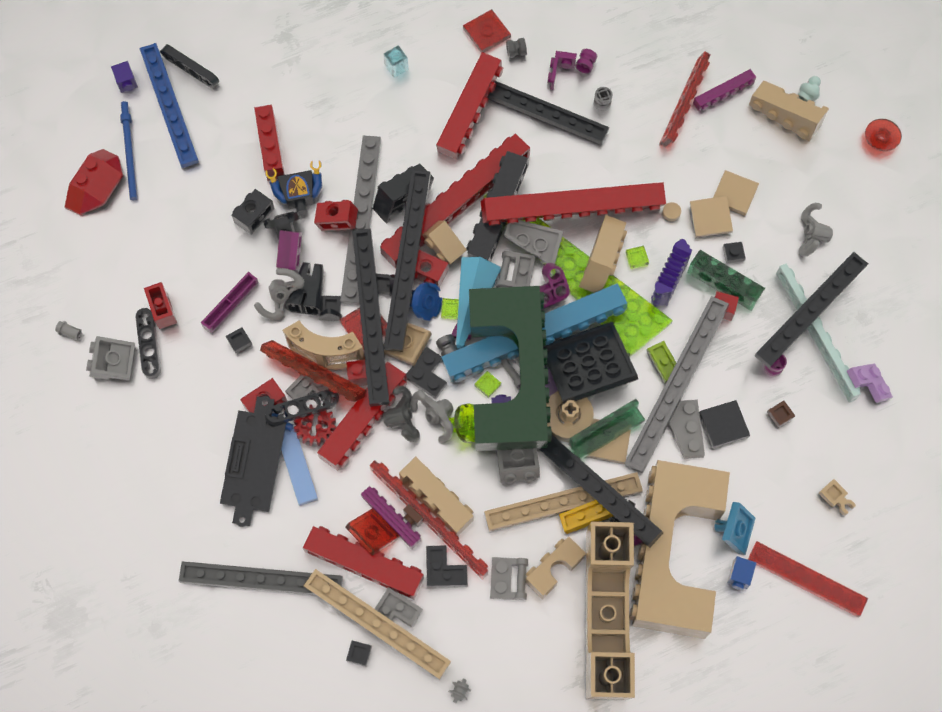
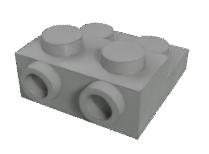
M96 336L95 342L91 341L89 353H93L92 360L88 359L86 371H90L89 377L129 381L135 343Z
M537 448L497 450L500 482L505 481L507 484H513L516 480L525 479L527 482H532L536 478H540Z

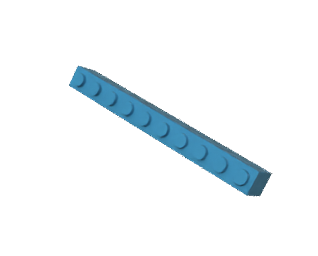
M618 283L545 313V328H542V330H546V345L553 343L554 339L559 337H568L573 331L578 329L580 331L585 330L592 323L604 322L609 316H618L624 313L627 308V301ZM490 336L446 354L441 358L450 381L460 382L470 374L477 375L487 367L500 365L504 359L513 360L517 358L519 351L511 339L504 336Z

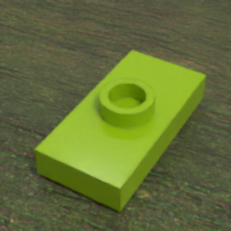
M662 341L647 348L646 351L662 380L666 383L676 365V361L665 341Z

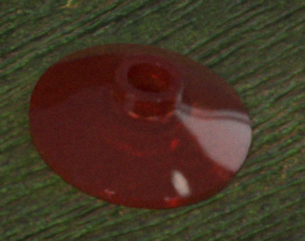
M873 120L865 130L866 141L872 148L878 151H891L901 142V130L891 120Z

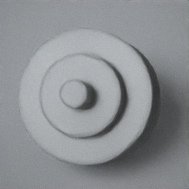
M464 678L462 682H452L455 686L454 690L448 691L451 693V697L454 698L453 702L456 704L458 700H467L465 694L466 692H471V689L468 688L469 685L466 684L467 680Z

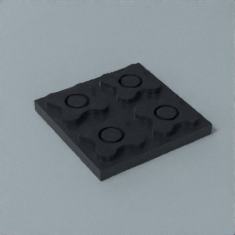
M613 321L556 340L543 347V349H547V365L563 404L568 400H574L575 402L638 380L636 370Z

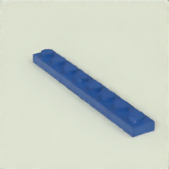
M157 43L139 48L181 168L199 163Z

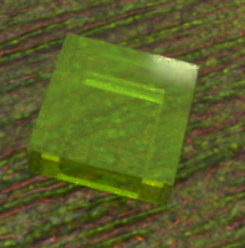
M644 245L626 249L625 253L631 269L649 264Z
M443 298L441 318L458 319L459 299Z
M486 371L474 386L489 398L501 386V382L490 372Z

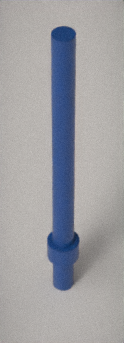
M123 101L121 102L122 114L120 115V121L123 124L130 200H137L130 129L132 120L131 114H129L128 102Z

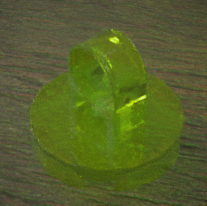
M470 403L461 404L457 407L454 417L448 419L454 426L453 433H456L464 443L475 442L474 405Z

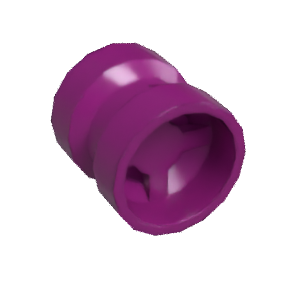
M582 49L579 55L580 59L577 60L575 68L582 73L589 74L598 56L591 49Z
M782 355L770 368L764 365L765 372L770 376H779L787 364L786 357Z

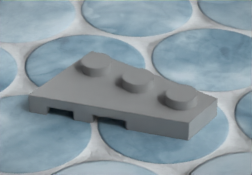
M518 220L519 223L507 224L504 234L505 238L546 264H555L563 231L526 223Z
M698 399L682 400L679 402L668 426H670L675 436V441L684 459L703 458L705 452Z

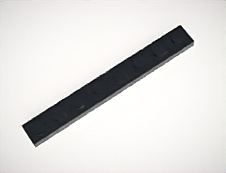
M495 81L496 87L493 93L490 92L487 97L490 100L602 145L609 131L608 126Z
M853 252L756 352L755 357L770 368L869 263Z
M553 435L551 442H548L547 448H538L617 520L634 523V535L649 548L663 534L661 529Z

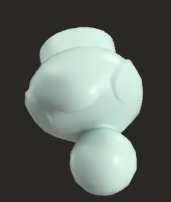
M812 76L809 78L808 83L801 84L798 94L799 99L807 102L808 100H817L820 97L819 86L821 80L818 76Z

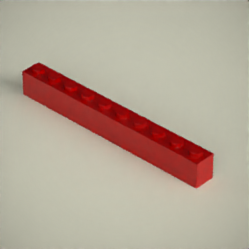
M516 133L511 137H507L501 146L494 148L489 153V156L479 160L472 170L466 171L459 181H454L447 191L441 192L435 201L426 205L422 234L438 221H446L449 225L494 186V175L499 173L501 168L499 166L502 156L506 155L507 151L528 158L530 156V146ZM403 226L399 227L393 236L383 240L380 246L381 255L395 269ZM422 235L419 249L425 245V238Z
M664 182L489 197L482 199L480 203L483 223H489V226L500 225V222L507 221V224L519 223L518 220H525L526 223L535 222L537 218H543V221L554 220V217L561 216V219L573 218L572 215H579L580 218L589 217L591 213L603 216L613 211L614 214L626 213L625 210H632V213L642 212L645 208H649V211H657L666 204Z

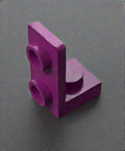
M556 51L555 58L551 57L550 68H553L552 73L549 72L547 83H551L550 90H554L557 67L575 69L577 53Z

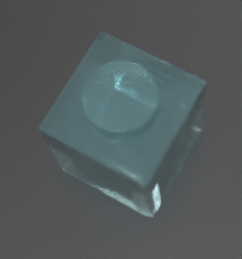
M399 45L383 53L384 64L393 77L409 70L408 57Z

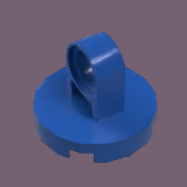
M425 282L420 284L416 290H413L410 307L418 319L430 321L433 316L436 317L439 314L442 306V297H439L438 291L441 290L436 284Z

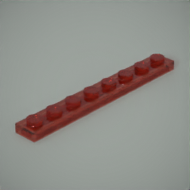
M376 460L369 465L371 472L406 506L409 504L423 518V522L482 580L488 575V565L481 558L477 560L472 555L474 553L473 550L466 544L463 546L458 541L459 537L452 530L449 532L445 529V523L439 517L434 518L430 514L431 510L424 503L420 504L416 500L417 496L410 489L406 491L402 487V481L397 476L392 477L388 473L389 469L382 462L379 464Z

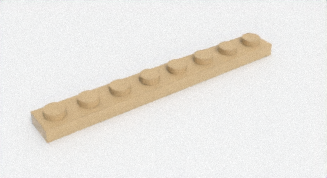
M637 472L605 480L623 497L643 492ZM577 487L484 511L489 532L561 514L595 499L582 487Z
M317 569L314 570L304 584L306 589L439 680L451 664L449 659Z

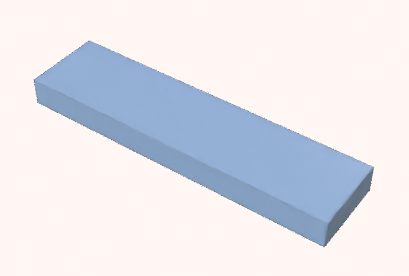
M294 427L291 432L285 430L281 450L298 504L301 506L318 500L300 441L297 438V432H294Z

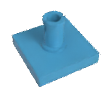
M732 502L728 520L717 519L715 522L719 523V525L715 524L714 528L716 532H724L722 540L738 554L746 555L756 518L741 503Z

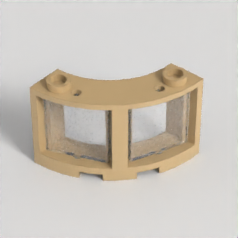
M300 321L282 330L288 347L296 357L304 363L313 364L318 369L346 371V362L365 360L363 347L353 332L339 337L320 336L309 331Z

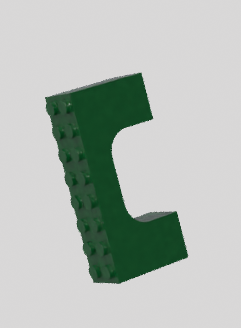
M540 286L469 289L471 336H504L511 339L519 351L520 390L514 399L505 403L474 404L476 451L547 448L548 442H551L552 431L551 426H547V423H550L551 413L550 407H546V404H549L550 396L549 387H545V384H548V368H544V365H547V349H543L546 346V330H542V328H545V311H541V309H544V292H540Z

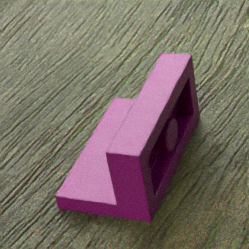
M280 230L277 268L299 270L303 233Z

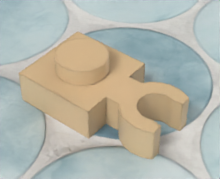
M835 479L818 493L832 508L837 504L840 513L844 516L849 513L845 509V505H848L851 509L856 506L852 500L845 498L848 492Z

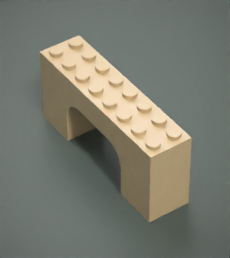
M657 460L656 465L651 467L648 476V483H651V485H649L645 497V502H648L646 509H644L643 515L661 529L663 534L650 548L646 544L641 543V547L638 550L637 560H641L635 571V580H638V584L633 588L632 600H635V604L630 609L629 620H632L633 627L705 639L712 632L716 591L684 586L678 583L670 573L669 559L674 521L677 518L694 516L717 520L722 517L726 511L730 472Z
M591 522L586 532V699L629 700L635 698V653L630 652L629 578L630 570L634 566V523Z

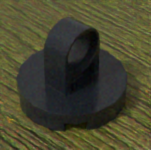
M292 211L277 215L273 220H270V218L263 220V223L267 229L275 228L279 240L280 230L295 232L293 222L301 219L299 211L295 213Z

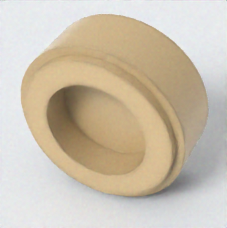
M674 202L667 203L662 211L664 219L670 222L678 220L681 215V207Z

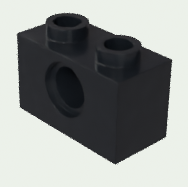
M254 189L252 193L246 195L243 203L233 210L231 216L236 225L252 235L275 208L270 198ZM251 209H255L254 212H248Z

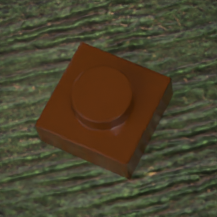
M784 400L767 411L778 428L795 417V414Z
M409 504L403 509L404 519L411 526L415 524L419 527L423 523V518Z

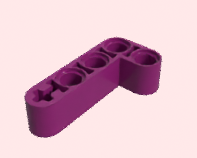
M554 263L545 264L542 268L545 284L540 286V292L545 293L544 308L566 299L570 293L562 268ZM555 269V274L550 277L551 270ZM561 286V291L556 294V289Z

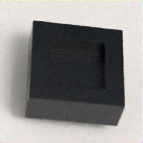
M742 242L723 244L726 264L745 261L746 257Z
M243 327L226 335L235 354L252 345Z
M352 640L346 661L367 667L372 645Z

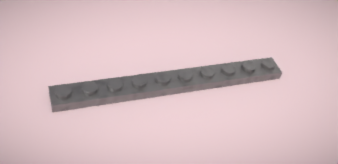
M363 135L354 196V205L358 208L356 227L355 229H350L340 299L341 304L360 305L352 231L370 228L381 137Z
M711 296L625 461L626 466L638 472H644L729 307V303Z

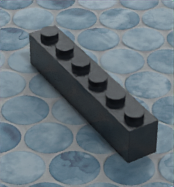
M507 151L506 155L502 156L499 166L501 168L499 173H495L493 178L494 186L492 190L489 189L486 198L517 195L529 166L528 158ZM480 211V222L474 226V237L472 241L469 240L466 251H468L469 257H482L491 262L507 221L500 222V225L489 226V223H483L482 211Z

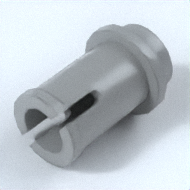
M59 321L55 328L59 335H66L76 341L82 333V329L67 324L66 321Z

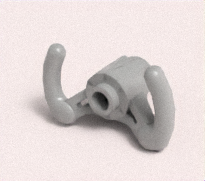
M812 203L802 212L801 220L806 224L804 229L806 239L799 248V255L802 257L811 255L820 245L819 242L828 243L833 236V229L830 226L818 223L810 216L812 211L822 208L820 203Z
M277 268L276 274L291 277L294 281L285 282L282 279H275L268 287L271 299L274 301L275 312L267 311L259 302L254 304L258 313L267 319L274 321L283 319L285 314L283 306L289 295L294 290L301 289L304 286V279L295 271L286 268Z
M418 390L411 397V411H417V403L420 400L426 407L425 417L427 421L435 425L440 423L446 431L444 435L439 436L438 441L440 443L447 442L452 437L454 428L448 419L454 410L452 403L447 399L436 402L423 391Z

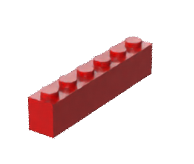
M484 52L481 53L436 144L438 152L454 159H458L459 155L464 153L466 148L465 142L471 138L473 134L472 128L475 123L479 122L482 108L487 106L489 100L487 97L490 92L493 93L496 87L495 81L503 73L504 68L502 67L501 59Z
M388 361L386 363L390 404L370 407L367 387L317 452L321 460L337 471L340 467L346 466L350 454L359 449L360 441L363 437H367L371 433L373 424L381 420L386 407H390L394 403L396 397L393 394V390L397 386L406 387L407 385L406 373Z
M319 526V528L312 527L303 546L305 553L385 588L389 587L410 599H415L424 579L421 569L415 566L406 567L401 560L396 558L390 560L384 557L385 554L378 550L373 552L367 550V546L362 543L355 542L353 544L348 541L347 537L341 534H337V536L330 534V530L323 526Z

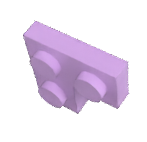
M875 363L852 367L847 370L855 388L867 386L876 403L888 401L893 397L889 386L885 383L881 376V371Z

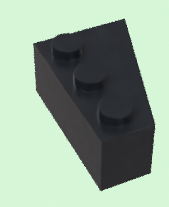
M420 163L414 167H409L401 174H396L392 179L387 182L384 181L378 186L372 209L386 224L391 220V215L396 211L401 213L404 210L403 206L407 204L412 169L427 171ZM432 175L430 177L429 190L431 189L434 180V177Z

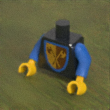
M320 160L318 168H314L313 161H311L310 167L312 170L277 176L278 180L275 178L277 172L274 168H272L274 171V176L272 177L268 176L267 170L265 171L266 177L271 181L269 183L273 195L282 204H287L288 209L296 208L300 216L308 213L307 206L314 204V199L318 197L322 189V175L319 172V169L322 167Z

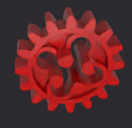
M310 404L309 408L314 409L312 404ZM327 410L294 420V425H296L294 426V432H298L297 438L303 437V444L309 441L310 446H313L314 442H317V445L320 446L321 441L325 442L328 439L327 437L336 428L334 425L336 424V418H332V411L327 413ZM318 414L319 416L317 418L318 424L316 425V435L311 436L312 426L314 425V415Z

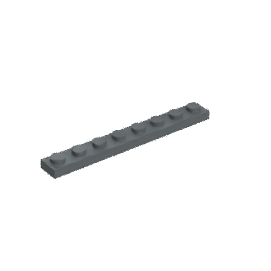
M181 562L178 580L180 583L315 595L304 587L312 573ZM324 574L342 586L343 576Z

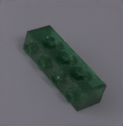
M702 250L698 251L687 271L688 274L718 292L739 297L738 303L750 311L753 310L765 290V287Z

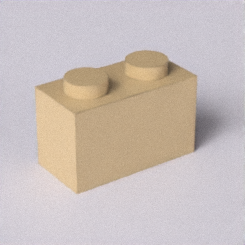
M446 221L436 222L422 234L425 238V244L435 251V256L448 262V264H452L467 250Z

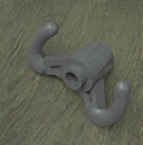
M397 386L393 390V394L399 395L402 393L403 397L395 408L388 409L387 412L383 413L384 424L391 428H402L401 435L409 442H416L420 439V433L411 422L413 416L409 408L412 397L411 391L404 386Z

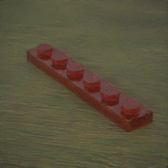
M706 51L697 58L659 144L664 147L670 142L674 143L678 136L676 132L685 120L683 116L691 107V104H689L690 100L697 94L696 87L700 85L704 78L702 73L707 70L710 64L708 60L711 54Z
M271 340L261 345L260 351L265 353L267 357L276 359L282 365L296 370L300 375L307 376L313 379L315 383L328 387L330 391L341 394L348 401L356 402L365 397L367 390L276 341Z
M758 541L755 542L747 559L756 562L757 566L856 617L861 616L867 603V597Z

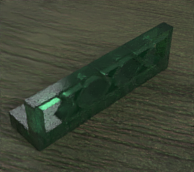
M632 400L572 436L568 445L579 459H583L643 423L645 418L638 409V400Z

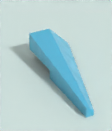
M482 257L461 258L456 337L457 349L465 347L468 335H471L469 289L494 287L495 279L501 271L500 266Z

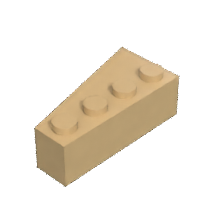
M764 80L753 93L749 105L754 110L762 112L769 119L775 120L785 129L793 131L800 138L806 139L809 142L821 127L829 110L825 106L822 108L815 106L814 101H803L795 93L787 94L783 88Z
M605 215L583 273L584 275L579 285L580 288L593 293L603 289L608 276H613L617 266L614 264H617L620 256L619 253L624 244L622 241H624L627 231L624 230L626 222Z
M416 456L399 472L401 484L456 537L474 521L472 509L466 504L463 505L459 501V497L453 491H449L445 484Z

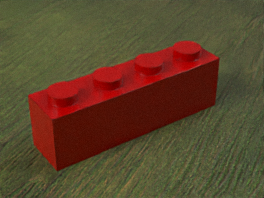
M271 104L254 107L264 171L267 170L268 176L272 177L274 176L272 168H274L277 172L275 178L278 179L277 176L285 175L273 106Z

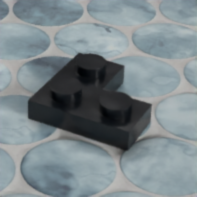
M426 347L415 366L410 368L406 376L409 382L437 399L447 385L445 380L433 373L442 361V356Z
M446 545L426 546L427 587H468L467 565H447Z

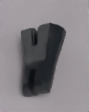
M303 262L298 274L304 279V286L301 289L294 290L289 295L285 308L293 313L318 316L322 312L323 264L315 263L312 276H310L311 264Z

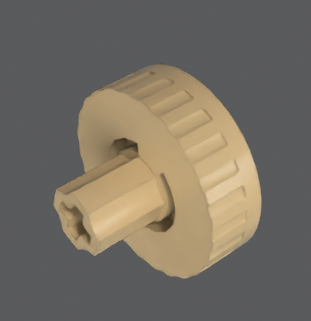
M558 391L550 396L549 404H546V407H550L551 419L547 426H551L552 435L563 442L576 441L586 435L594 417L593 407L588 398L586 397L575 402L574 400H568L563 404Z

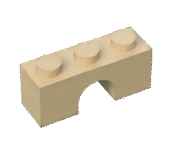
M570 537L566 540L562 538L554 546L556 549L551 554L549 552L546 553L540 560L542 563L537 568L533 566L526 573L525 583L542 600L558 583L551 575L550 569L554 565L561 564L572 571L586 556V553Z

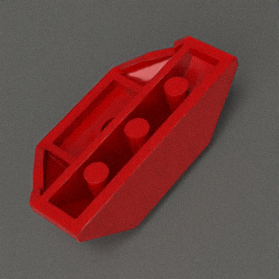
M104 149L89 154L69 183L65 209L82 216L86 212L105 205L123 177L119 156Z

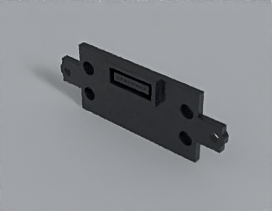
M268 396L257 397L254 413L238 410L220 504L235 506L232 523L237 524L239 527L251 525L253 510L270 511L286 423L279 425L267 423L265 420L266 411L275 402L274 399H270ZM267 401L268 404L264 406L262 405V402ZM241 517L245 518L243 523L239 521Z

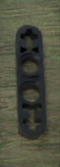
M166 44L161 49L160 53L165 59L208 87L214 88L219 83V79L214 73L172 46Z
M141 308L136 312L135 316L141 368L146 378L155 379L161 373L156 326L151 310ZM144 314H147L148 316L146 317L148 325H145L142 319L144 317ZM151 331L152 335L150 338H142L143 332ZM147 348L154 349V353L151 356H145L144 352ZM149 362H152V366L154 367L153 373H149V371H147L150 370Z
M327 389L273 405L267 409L265 420L270 425H279L332 409L338 404L339 394L333 389ZM328 395H330L331 398L334 397L332 403H331L329 400H327V401H323V400H326V398H327ZM314 400L317 403V407L310 409L307 407L306 402ZM294 405L298 408L299 412L293 415L288 412L287 408ZM282 408H284V413L278 415L277 419L270 417L272 412L279 414L282 412Z

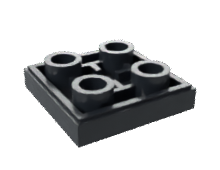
M737 400L699 412L712 448L750 437Z

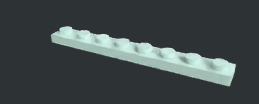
M786 263L779 267L776 275L796 310H798L807 301V298L804 295L803 287L795 279L794 271L791 268L789 269ZM818 317L808 327V331L850 403L861 394L860 387L855 388L847 373V370H849L848 366L844 365L839 350L833 346L830 334L825 332L822 320Z

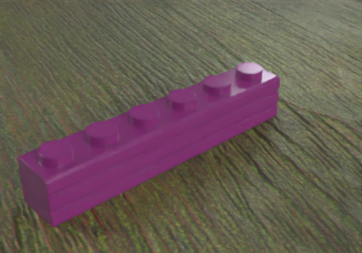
M749 69L695 97L693 104L698 111H704L709 106L717 104L718 101H723L730 95L733 96L737 91H742L747 86H752L755 83L756 76Z
M247 272L201 321L202 327L212 334L259 283L258 279L250 272Z
M367 487L361 493V497L413 549L421 542V535L411 529L410 523L403 521V516L400 513L397 514L395 508L391 504L388 505L386 503L387 500L383 496L380 497L378 495L379 492L374 487Z

